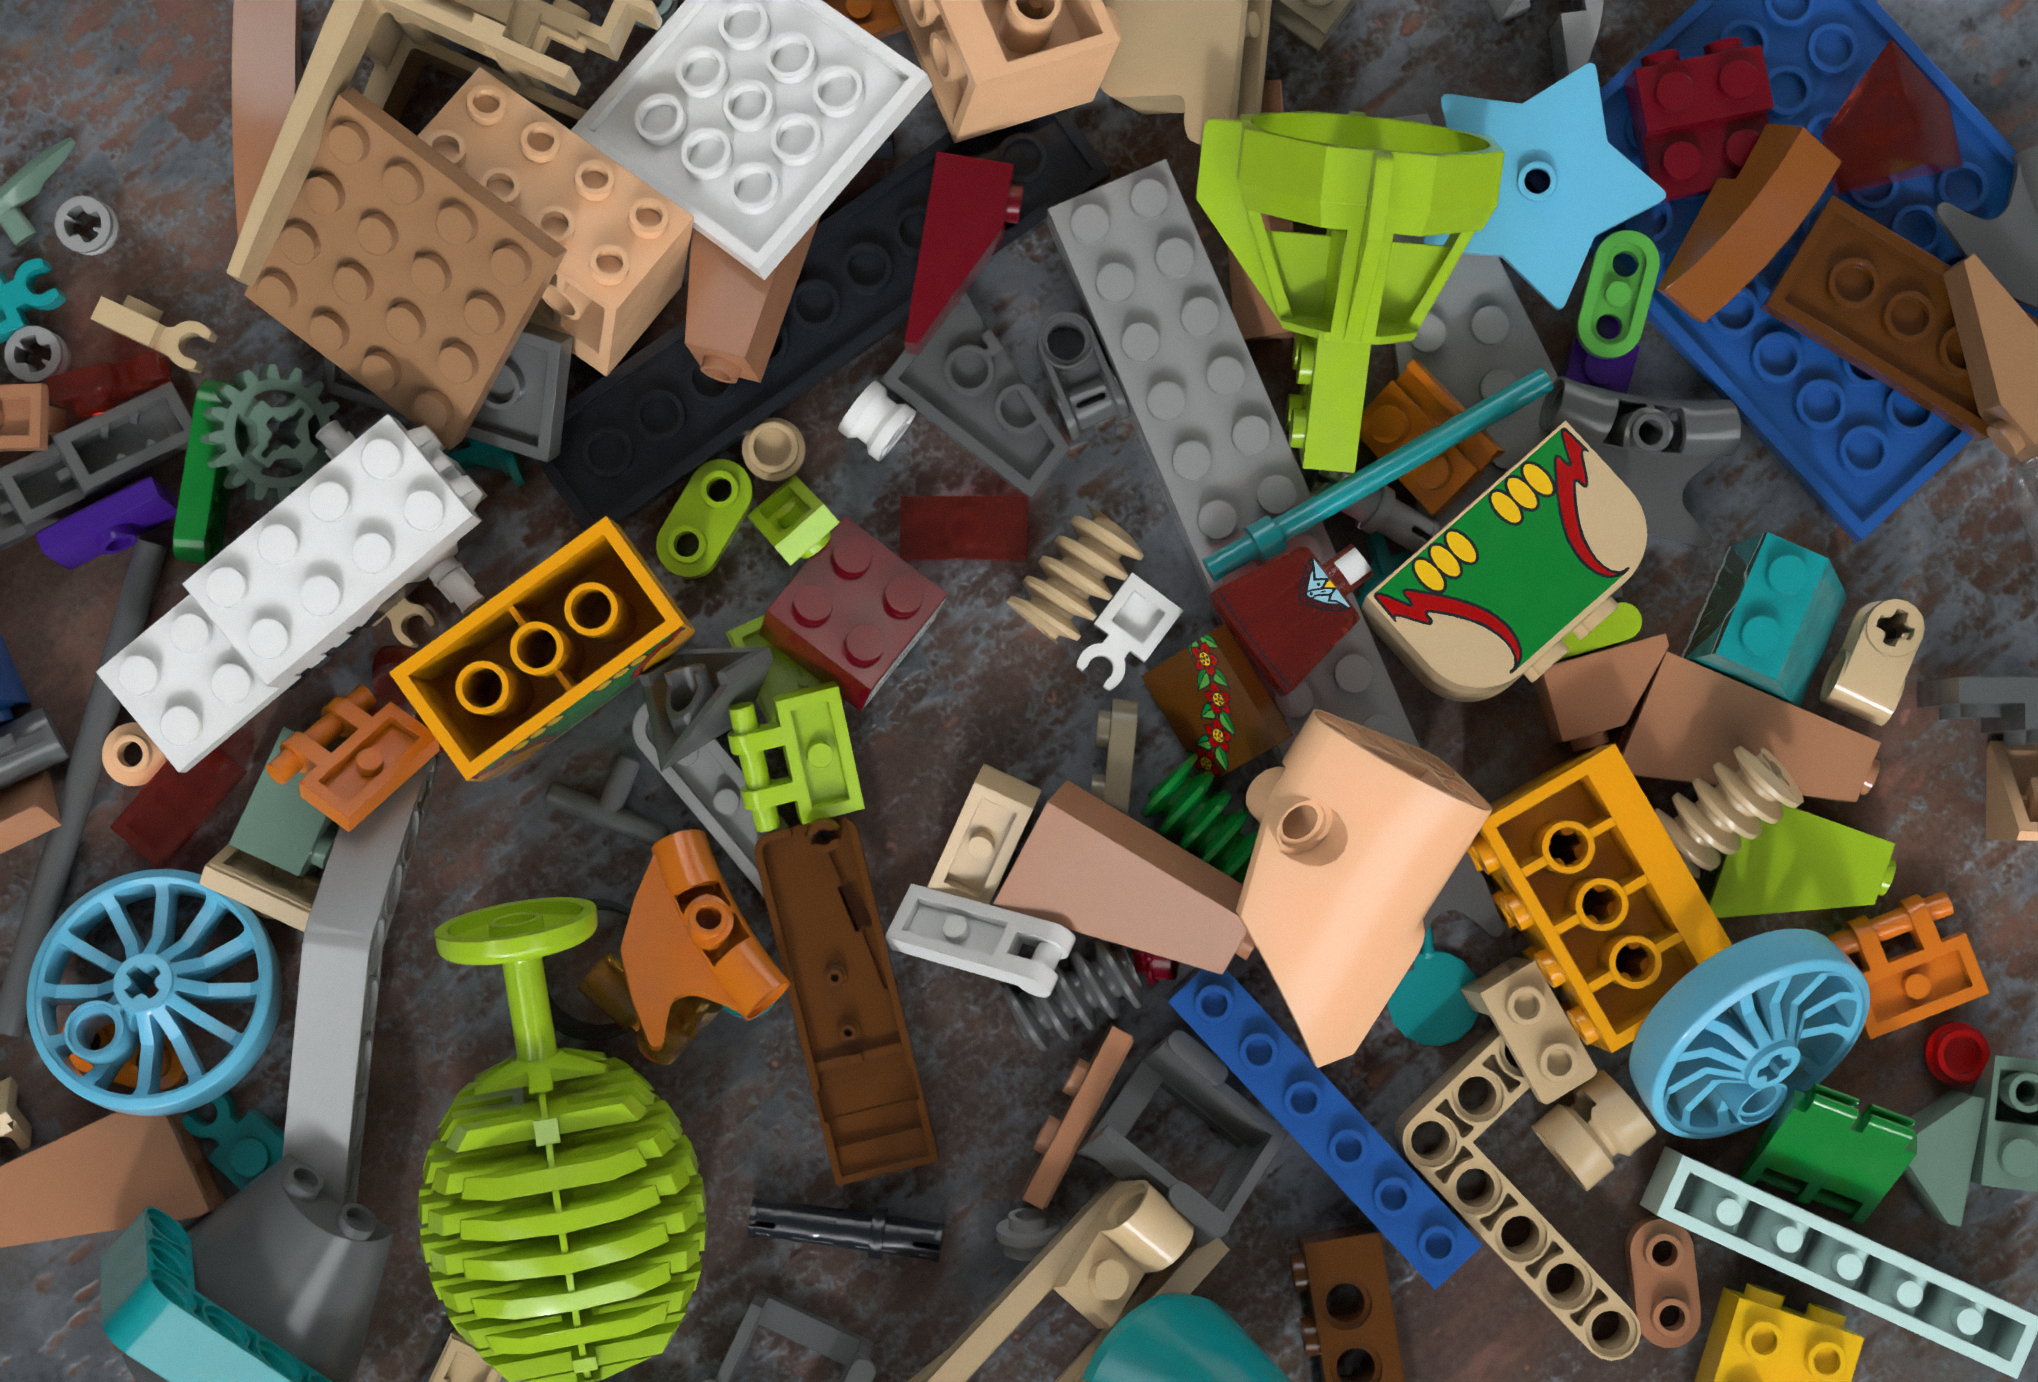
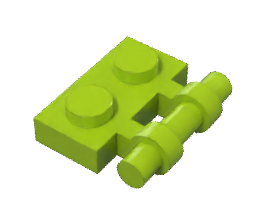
M834 681L771 696L777 721L767 724H758L753 702H741L728 707L733 728L727 734L731 753L739 755L745 785L740 788L744 809L751 810L757 832H768L779 828L781 824L777 805L795 801L797 815L802 824L811 823L818 818H830L865 809L839 686ZM782 746L789 776L770 779L764 750Z

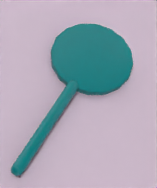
M1430 925L1424 936V942L1421 947L1422 953H1419L1414 960L1415 969L1406 972L1386 1005L1392 1022L1404 1036L1422 1045L1442 1046L1459 1040L1473 1027L1479 1013L1472 1011L1460 988L1477 978L1463 960L1447 952L1434 951Z

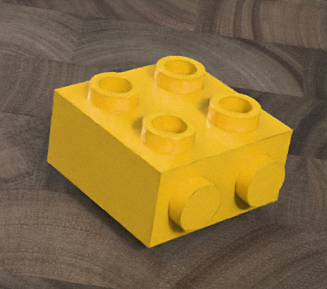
M1751 1283L1746 1284L1744 1293L1723 1287L1694 1382H1851L1864 1337L1844 1326L1847 1316L1835 1310L1808 1303L1806 1313L1783 1306L1784 1295Z

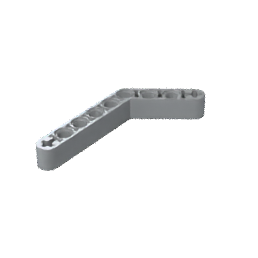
M435 755L353 830L348 832L339 826L304 932L282 1158L290 1153L303 1164L316 1169L323 1179L326 1180L324 1191L327 1196L342 1206L347 1203H357L383 947L432 797L437 768Z

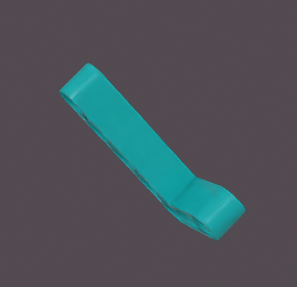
M152 1206L145 1207L101 1255L100 1291L103 1331L117 1348L169 1382H333L195 1290L190 1237L184 1228L164 1211Z

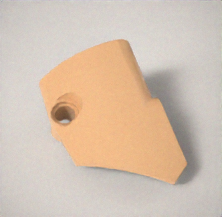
M1313 709L1282 759L1285 767L1277 766L1265 770L1253 780L1246 793V805L1250 813L1258 820L1260 826L1236 912L1285 1000L1305 1042L1312 1062L1319 1068L1355 1054L1419 954L1425 936L1423 918L1489 817L1492 807L1453 768L1430 752L1328 712Z

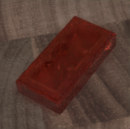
M900 496V558L904 561L1027 562V497Z
M219 746L186 773L178 772L167 760L110 828L157 869H164L248 771Z

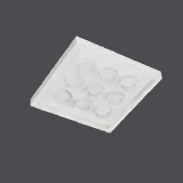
M685 0L571 131L693 215V228L765 280L930 90L932 84L926 72L822 0Z

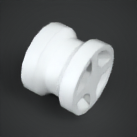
M875 380L850 407L839 424L838 431L848 439L857 437L867 445L868 454L879 462L902 437L914 419L916 411L906 403L896 404L889 399L886 388Z

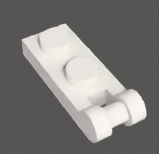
M912 883L885 935L892 950L1014 984L1029 994L1043 998L1051 995L1058 980V975L1054 970L1060 959H1066L1069 956L1076 941L1074 934L1070 930L1057 923ZM1022 944L1036 947L1031 960L1017 956Z

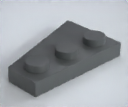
M966 292L920 355L907 353L905 349L880 380V383L888 391L908 404L919 415L1029 500H1032L1070 451L1069 445L1028 384L1021 378L991 329L987 327L972 305L971 299Z

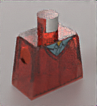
M1304 544L1217 588L1206 599L1223 622L1226 623L1232 634L1278 695L1283 697L1293 691L1361 619L1346 596L1374 574L1364 557L1352 544L1347 545L1322 565L1312 551Z

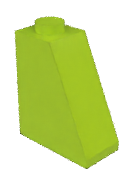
M1781 803L1783 818L1774 824L1760 819L1762 833L1753 840L1740 835L1741 849L1733 855L1719 851L1721 855L1720 865L1711 871H1705L1700 886L1701 892L1717 918L1875 905L1878 895L1883 896L1888 891L1895 875L1896 861L1891 859L1895 843Z

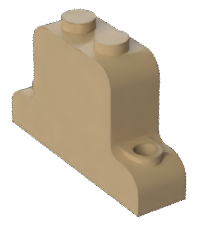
M1102 0L1105 6L1109 5L1113 8L1121 28L1120 43L1100 85L1107 95L1141 114L1185 113L1184 126L1187 137L1190 141L1201 145L1203 124L1206 119L1213 117L1239 120L1240 114L1261 113L1272 0Z

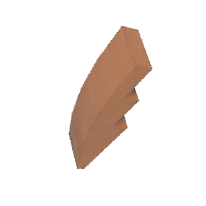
M234 0L232 30V142L238 238L305 72L301 63L303 8L299 0Z

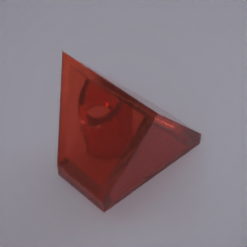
M1890 39L1826 130L1821 133L1823 145L1842 161L1832 177L1835 195L1963 166L1948 102L1896 43Z

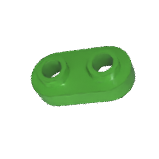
M1633 230L1615 232L1603 240L1593 255L1575 329L1577 339L1582 348L1596 358L1615 359L1631 351L1641 338L1660 267V257L1653 241L1640 232ZM1628 254L1634 259L1636 268L1633 275L1623 277L1614 271L1613 259L1616 255ZM1611 316L1617 320L1619 333L1615 338L1605 339L1598 334L1596 324L1600 317Z

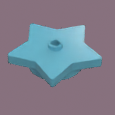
M1593 63L1585 64L1522 104L1454 94H1444L1441 97L1440 104L1445 127L1491 136L1505 151L1498 205L1483 230L1475 231L1463 254L1502 257L1556 310H1560L1565 306L1594 237L1656 206L1666 198V192L1663 188L1608 143L1597 69ZM1534 169L1545 171L1550 179L1549 188L1540 194L1528 191L1524 183L1526 174ZM1450 234L1425 236L1423 244L1444 245Z

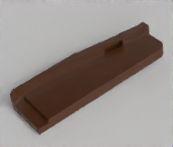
M846 816L818 818L811 823L776 830L763 835L757 841L754 849L755 860L783 974L790 981L787 990L835 1185L840 1186L939 1161V1148L856 823ZM838 887H841V890L844 894V897L847 901L851 914L858 928L857 931H855V928L850 919V916L843 902L841 894L838 890Z

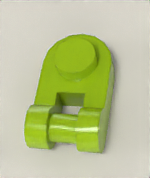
M1621 602L1618 603L1620 606L1581 641L1573 632H1570L1562 640L1570 650L1555 664L1628 644L1637 635L1642 626V616L1639 610L1632 604Z

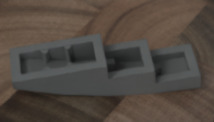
M169 381L53 436L54 443L48 446V450L36 451L0 468V552L39 533V530L90 506L185 450L188 446L192 417L172 382Z

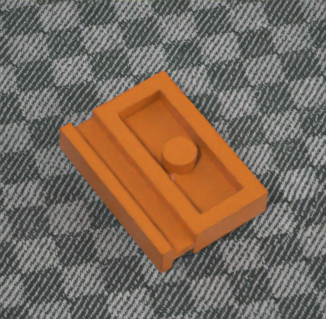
M1412 359L1406 365L1407 369L1396 381L1392 380L1363 410L1359 438L1379 459L1466 410L1421 361ZM1484 429L1398 479L1432 516L1441 517L1485 473L1484 469L1496 457L1499 458L1505 450Z

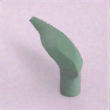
M71 137L41 152L1 186L0 225L16 247L25 244L38 234L20 207L40 193L44 182L66 159L76 144Z

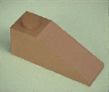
M1975 253L1951 266L1943 273L1977 410L1989 425L1986 429L1987 434L2001 452L2010 457L2016 456L2020 462L2038 457V327Z

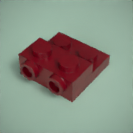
M1741 37L1725 38L1705 45L1703 47L1704 56L1684 60L1680 59L1679 50L1677 49L1658 51L1640 59L1642 68L1634 69L1624 81L1641 168L1648 177L1666 192V198L1661 203L1710 194L1718 178L1736 179L1765 126L1769 124L1768 113L1774 108L1761 45L1744 48Z

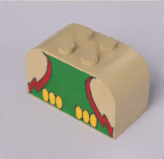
M1565 420L1366 596L1360 610L1371 629L1430 691L1446 699L1460 702H1475L1489 699L1506 690L1523 674L1531 683L1535 682L1570 650L1562 641L1570 632H1573L1581 641L1620 606L1611 596L1633 575L1643 558L1647 543V525L1644 512L1632 491Z

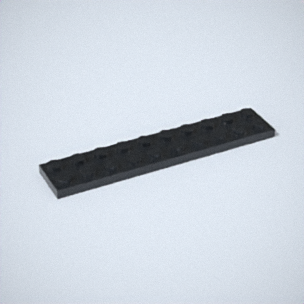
M1062 110L955 144L950 132H948L818 224L761 383L740 377L737 383H725L704 374L700 370L701 366L685 344V318L613 369L607 377L603 376L565 404L560 455L548 463L537 459L535 461L586 531L605 516L621 525L689 477L701 465L713 460L744 438L756 426L766 419L775 416L908 321L937 151L1014 164L1013 184L1024 186L1019 223L1006 222L1003 242L987 264L1047 223L1048 208L1091 191L1109 179L1110 170L1068 112Z

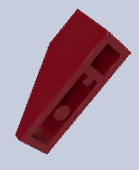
M937 151L904 340L907 353L920 355L1003 242L1006 222L1019 223L1024 186L1013 184L1014 164Z

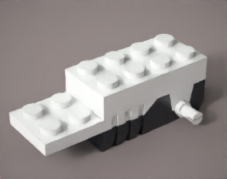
M387 414L358 439L350 431L346 433L338 420H333L318 431L315 437L326 447L325 453L330 457L331 461L182 583L190 594L96 671L178 772L186 773L286 689L294 690L308 679L313 669H320L333 658L334 652L337 649H344L359 636L360 630L373 625L426 580L431 579L433 585L438 587L450 603L455 602L462 614L470 612L484 600L485 597L474 587L475 581L465 571L463 564L459 563L455 558L464 548L492 526L478 510L488 495L467 475L458 462L443 453L446 448L426 424L411 429Z

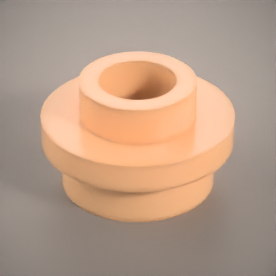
M136 722L126 723L115 728L106 738L102 748V761L107 773L115 781L127 786H143L153 782L162 774L168 761ZM132 742H136L143 752L141 761L135 766H130L124 758V751Z

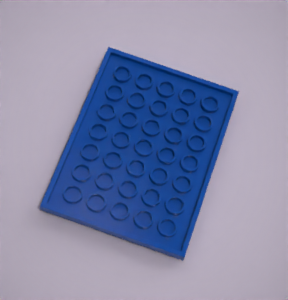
M1698 0L1600 89L1608 143L1642 171L1624 81L1634 69L1642 68L1640 62L1642 57L1669 49L1679 50L1681 60L1704 56L1703 47L1705 45L1725 38L1741 37L1744 48L1757 45L1762 46L1774 108L1768 113L1769 124L1804 127L1842 162L1821 197L1794 234L1770 262L1731 301L1705 323L1695 321L1658 291L1657 287L1709 194L1657 204L1594 237L1587 255L1593 259L1597 247L1611 234L1622 230L1640 232L1653 241L1659 253L1660 267L1646 318L1721 399H1729L1734 402L1741 421L1856 543L1865 539L1967 445L1973 437L1761 310L1760 307L1824 201L1832 195L1950 266L1963 260V257L1935 218L1934 208L1943 202H1947L1981 219L1991 220L1998 217L2005 208L2013 180L2014 164L2011 157L2018 152L1875 0ZM1534 169L1526 174L1524 183L1528 191L1540 194L1549 188L1550 179L1545 171ZM1628 254L1616 255L1613 259L1614 271L1623 277L1633 275L1636 268L1634 259ZM2018 304L2024 311L2038 318V311Z

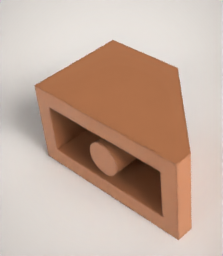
M1666 633L1554 664L1533 682L1551 744L1569 741L1572 752L1610 742L1607 730L1623 726L1627 723L1667 651L1669 643Z

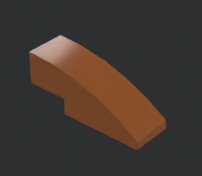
M1767 124L1736 179H1717L1659 283L1657 290L1695 321L1705 323L1731 301L1770 262L1794 234L1821 197L1842 161L1804 127Z

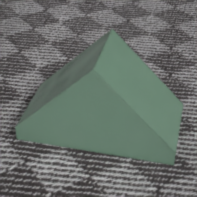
M1950 1090L1910 1117L1916 1120L1911 1128L1917 1134V1155L1901 1176L1927 1215L1944 1223L1961 1227L1985 1099L1955 1090Z

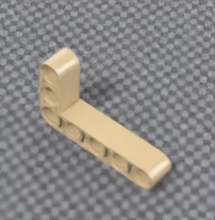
M1494 1025L1401 1114L1394 1129L1395 1144L1401 1154L1588 1350L1601 1359L1609 1361L1623 1359L1630 1355L1639 1344L1641 1328L1635 1313L1473 1143L1530 1088L1519 1066L1510 1065L1507 1061L1504 1051L1506 1044ZM1470 1077H1483L1488 1088L1486 1100L1476 1109H1463L1458 1099L1460 1086ZM1423 1122H1438L1442 1131V1139L1439 1146L1430 1153L1421 1154L1415 1152L1411 1143L1412 1133L1415 1128ZM1474 1168L1483 1170L1486 1177V1186L1482 1194L1472 1200L1460 1199L1457 1195L1456 1185L1461 1174ZM1512 1217H1527L1531 1229L1526 1241L1519 1246H1505L1501 1238L1504 1224ZM1558 1264H1572L1575 1276L1570 1288L1562 1293L1548 1292L1546 1280L1550 1270ZM1605 1311L1617 1312L1619 1325L1614 1335L1604 1340L1593 1339L1591 1328L1595 1318Z

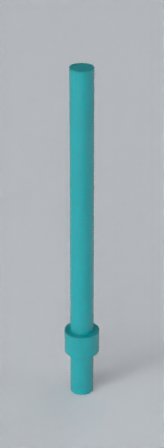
M1539 368L1278 517L1271 519L1269 515H1266L1244 528L1246 535L1202 559L1207 572L1213 581L1216 582L1258 557L1264 562L1287 549L1286 541L1553 391L1551 379L1544 369Z

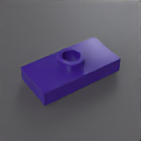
M146 477L39 530V533L35 535L43 554L68 570H72L102 554H116L132 547L137 542L138 536L175 519L178 501L176 496L152 477Z

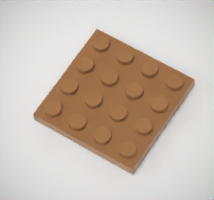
M352 87L338 94L325 121L319 151L284 227L255 284L252 287H247L244 296L416 426L421 427L426 424L439 438L443 446L450 451L463 441L565 256L567 249Z

